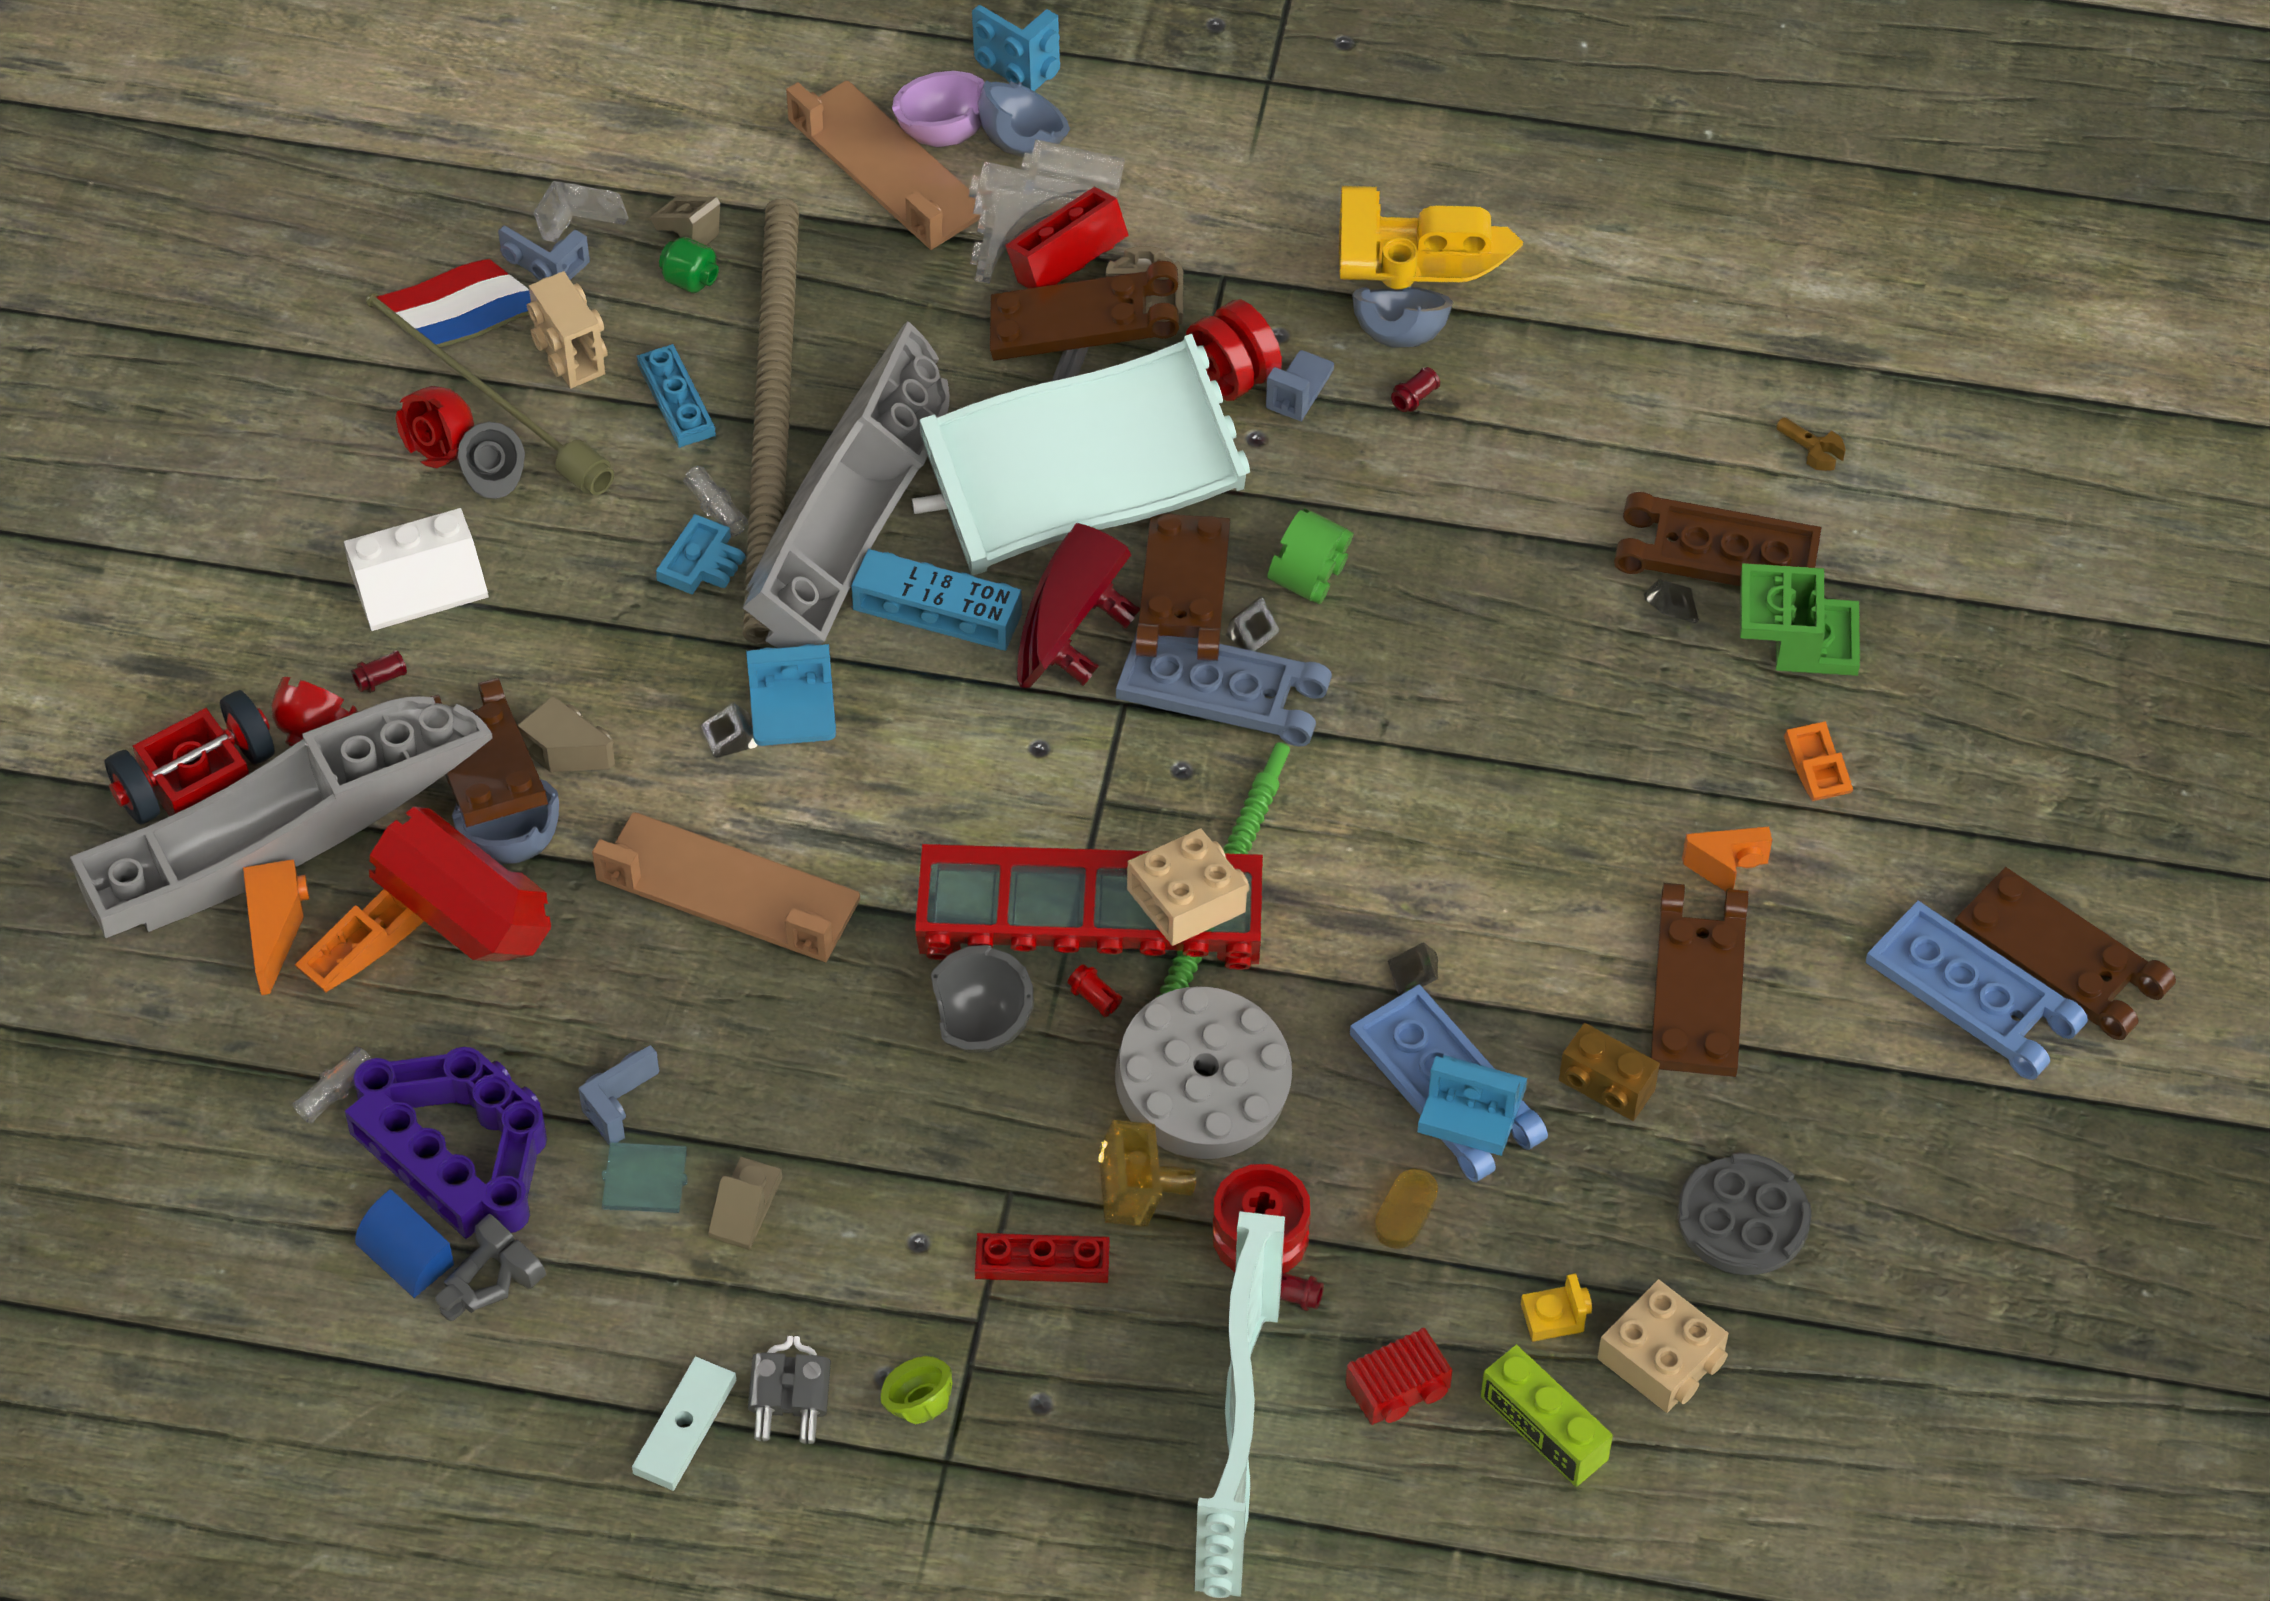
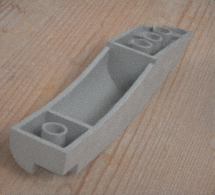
M404 697L378 704L303 733L301 741L264 766L183 811L150 826L71 856L70 859L77 882L92 917L95 916L105 938L144 924L147 931L150 932L246 892L243 867L294 859L295 866L297 867L353 836L419 794L492 739L491 731L478 716L458 704L451 707L435 703L433 697Z

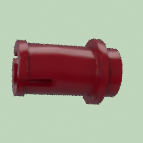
M1423 367L1406 383H1399L1394 387L1391 394L1392 403L1401 412L1416 410L1423 398L1440 387L1439 376L1433 369Z
M395 650L393 653L367 664L362 661L357 663V668L352 669L351 673L360 692L367 690L371 693L375 691V686L401 675H406L407 668L401 654Z
M1282 1273L1280 1300L1299 1304L1304 1311H1308L1309 1308L1318 1309L1323 1296L1324 1284L1317 1282L1315 1276L1305 1279Z

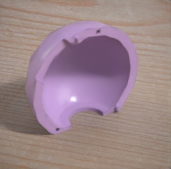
M934 72L918 77L904 85L894 96L892 110L903 131L918 143L933 147L961 144L974 135L981 126L978 100L985 82L983 79L966 72Z

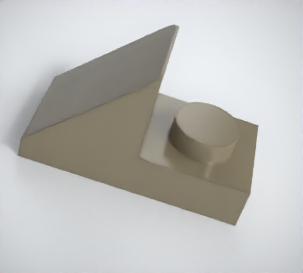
M677 196L649 218L656 230L674 231V233L679 234L680 238L685 236L707 245L719 234L720 202L717 197Z
M740 1157L732 1177L723 1175L720 1180L708 1232L709 1238L750 1250L782 1180V1169Z

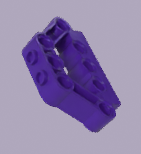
M471 1047L455 1048L444 1055L390 1062L381 1058L368 1059L358 1066L354 1074L358 1101L345 1110L349 1132L359 1143L465 1239L475 1232V1225L487 1214L493 1215L510 1233L519 1231L528 1223L530 1217L528 1194L537 1155L545 1148L547 1142L540 1102L529 1088L525 1086L522 1088L518 1087L511 1080L510 1074L498 1061L491 1063L484 1055ZM463 1075H471L468 1078H459ZM384 1086L381 1089L372 1090L375 1087ZM491 1101H500L497 1104H488ZM456 1102L459 1104H470L476 1109L477 1119L481 1126L489 1130L501 1131L502 1135L491 1180L487 1184L483 1183L476 1176L474 1164L468 1157L459 1154L452 1155L447 1150L445 1138L441 1132L436 1129L421 1127L418 1124L416 1112L413 1108ZM520 1127H530L526 1130H517ZM398 1128H406L403 1131L393 1132ZM428 1154H435L430 1158H421ZM458 1180L464 1181L463 1183L457 1185L451 1184L454 1181ZM506 1201H511V1202H513V1203H511L510 1205H506V1206H500V1205H499V1204H501V1203H503V1202H506Z

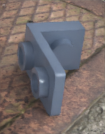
M505 225L498 230L500 251L503 257L511 264H518L530 271L539 281L563 271L571 280L590 262L587 236L577 230L572 231L564 240L558 241L551 252L546 251Z
M1301 350L1297 353L1287 371L1274 367L1267 377L1266 408L1302 422L1334 371V363Z
M651 1045L641 1051H634L628 1054L621 1063L604 1073H597L591 1076L584 1085L578 1088L583 1113L610 1147L625 1138L622 1120L626 1118V1114L617 1098L659 1073L657 1052Z

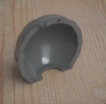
M991 945L968 946L949 954L931 973L933 991L940 1012L941 1022L939 1026L941 1037L948 1045L968 1053L992 1052L1010 1044L1026 1028L1034 1007L1033 984L1026 967L1011 954L992 948Z

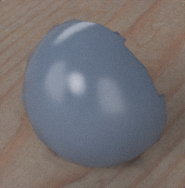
M986 80L978 100L979 120L990 141L1004 152L1020 157L1040 156L1055 149L1070 131L1068 121L1059 109L1043 96L1023 86L1022 82L1015 83L1010 81L1009 84Z
M1411 286L1399 290H1370L1367 287L1356 289L1352 294L1354 313L1361 328L1376 342L1392 348L1417 347L1434 339L1445 326L1453 305V301L1448 296Z
M540 779L546 792L548 804L467 828L456 804L452 814L455 829L500 864L526 861L541 853L548 846L555 833L559 817L558 792L547 781Z

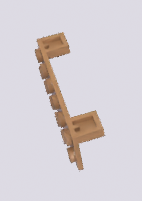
M849 81L842 82L819 97L814 92L806 90L799 82L786 89L788 120L930 250L989 214V207Z
M636 812L631 814L614 844L599 839L592 851L596 880L823 962L828 961L860 901V893L856 890Z

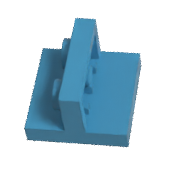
M1443 1055V1058L1436 1056L1430 1073L1429 1095L1418 1122L1417 1132L1502 1156L1526 1090L1527 1078Z

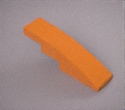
M383 889L363 910L355 905L295 966L326 993L386 954L425 921Z

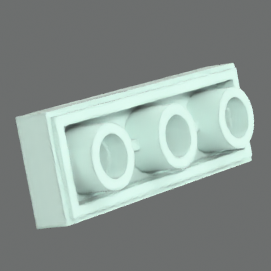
M695 1356L632 1465L633 1474L674 1491L737 1381L736 1373ZM684 1424H689V1425H690V1426L685 1427V1428L680 1427L681 1425H684Z

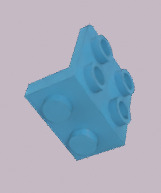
M981 5L972 10L974 57L982 67L993 70L1006 78L1009 83L1010 81L1015 83L1020 81L1023 86L1033 91L1058 73L1060 69L1058 15L1046 9L1022 30Z
M806 644L800 647L762 648L760 650L746 651L755 744L767 746L828 741L835 738L836 724L829 644Z

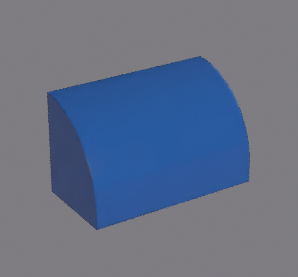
M391 1189L371 1206L359 1224L355 1237L356 1245L413 1298L454 1266L450 1243Z

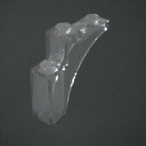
M1035 139L1032 154H1024L1021 169L984 161L981 176L973 174L969 197L976 198L973 213L980 215L977 232L984 234L983 242H975L970 264L977 266L974 281L990 284L994 268L1005 251L1006 244L1014 240L1033 224L1049 217L1094 186L1117 198L1125 159Z

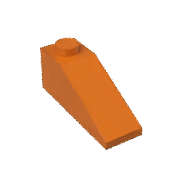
M294 859L243 867L255 973L261 995L271 993L303 921L302 901L309 900L306 875L298 876Z

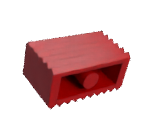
M1421 1328L1418 1332L1414 1331L1411 1335H1405L1402 1339H1397L1386 1347L1382 1346L1379 1350H1374L1371 1354H1366L1355 1362L1351 1361L1347 1365L1345 1383L1371 1425L1382 1420L1392 1423L1401 1419L1409 1411V1407L1421 1401L1431 1404L1443 1398L1447 1394L1448 1388H1451L1453 1370L1426 1328Z

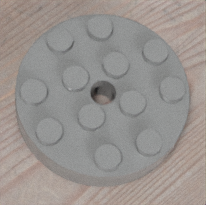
M1197 986L1176 989L1146 1004L1127 1027L1115 1066L1117 1094L1126 1115L1134 1126L1146 1138L1163 1149L1178 1155L1197 1159H1215L1232 1156L1247 1150L1262 1140L1277 1122L1289 1094L1292 1080L1290 1052L1275 1022L1260 1007L1248 999L1233 992L1213 987ZM1195 1070H1204L1212 1076H1202Z

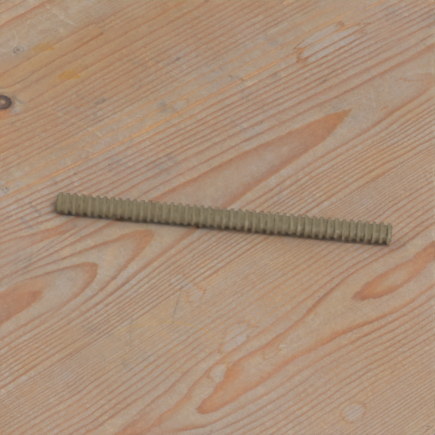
M788 199L772 200L765 207L751 497L748 520L749 536L747 539L748 556L746 558L747 576L745 577L746 596L744 597V603L749 595L746 588L785 514L791 397L790 382L799 231V207L795 202ZM744 610L743 636L745 639L755 644H768L765 639L770 629Z

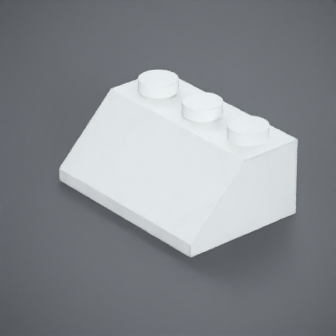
M461 508L343 541L349 571L371 631L489 597L474 542Z

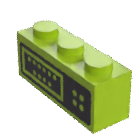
M1517 1344L1484 1370L1481 1398L1575 1487L1579 1486L1609 1460L1613 1434Z

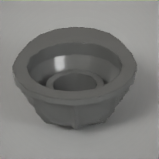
M485 422L475 425L464 434L459 443L457 458L461 471L473 491L484 498L497 499L507 496L517 486L524 467L525 451L522 441L512 429L502 423Z

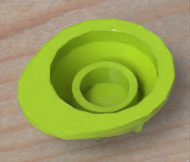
M931 1356L916 1357L896 1367L886 1377L880 1394L881 1404L888 1412L915 1425L928 1420H934L935 1417L948 1408L953 1384L952 1370L944 1361Z

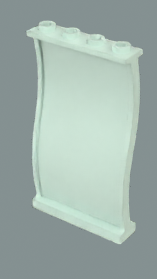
M1192 334L1184 336V340L1177 344L1123 364L1001 394L938 418L934 414L920 419V435L972 576L986 572L989 566L1000 561L1063 540L1076 523L1101 530L1171 512L1234 488L1236 491L1244 489L1246 474L1250 473L1247 457L1243 450L1237 452L1233 441L1236 438L1234 423L1230 415L1224 416L1219 405L1223 403L1220 387L1216 380L1210 381L1206 371L1209 368L1207 353L1203 345H1196Z
M1239 1211L1236 1268L1230 1296L1228 1326L1231 1362L1227 1376L1225 1421L1229 1456L1214 1497L1209 1499L1199 1498L1197 1506L1195 1591L1204 1592L1206 1595L1214 1598H1226L1230 1595L1241 1597L1244 1538L1248 1523L1250 1499L1248 1457L1253 1437L1255 1405L1250 1358L1263 1324L1265 1322L1278 1323L1285 1217Z

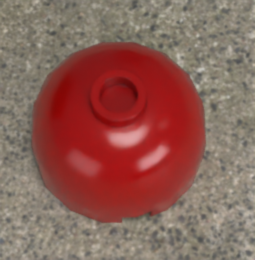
M438 386L422 388L403 397L399 402H403L402 409L396 411V423L398 433L410 453L417 450L428 459L420 462L432 468L442 467L458 459L459 443L464 434L474 427L471 409L463 398L449 388Z
M286 676L281 678L271 705L272 718L277 728L287 735L285 743L291 747L303 739V733L358 712L357 708L353 705L348 712L341 707L344 701L343 698L309 682L300 680L297 687L288 685L291 677Z

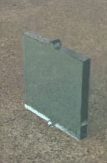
M610 1143L607 1170L602 1172V1179L605 1181L602 1208L604 1210L680 1213L682 1189L688 1183L687 1175L684 1174L687 1146Z

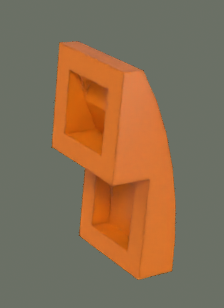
M1826 721L1786 730L1784 739L1798 776L1812 801L1853 792L1842 753H1836Z

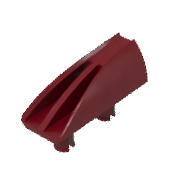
M1076 523L1070 533L1068 532L1039 581L1023 626L1017 665V680L1020 687L1030 689L1047 667L1054 664L1064 669L1065 672L1080 682V685L1084 686L1099 665L1070 645L1072 640L1069 638L1092 608H1101L1111 618L1121 624L1124 629L1133 621L1140 611V607L1135 606L1112 588L1114 585L1112 580L1131 556L1128 547L1122 542L1098 529Z

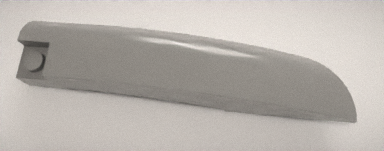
M908 321L901 327L825 443L780 521L746 588L749 595L742 608L770 629L765 641L774 647H800L806 644L821 645L825 642L867 550L871 549L896 504L917 471L926 461L928 455L920 435V419L934 414L938 418L946 415L948 412L949 386L947 379L940 377L936 365L939 358L924 336Z

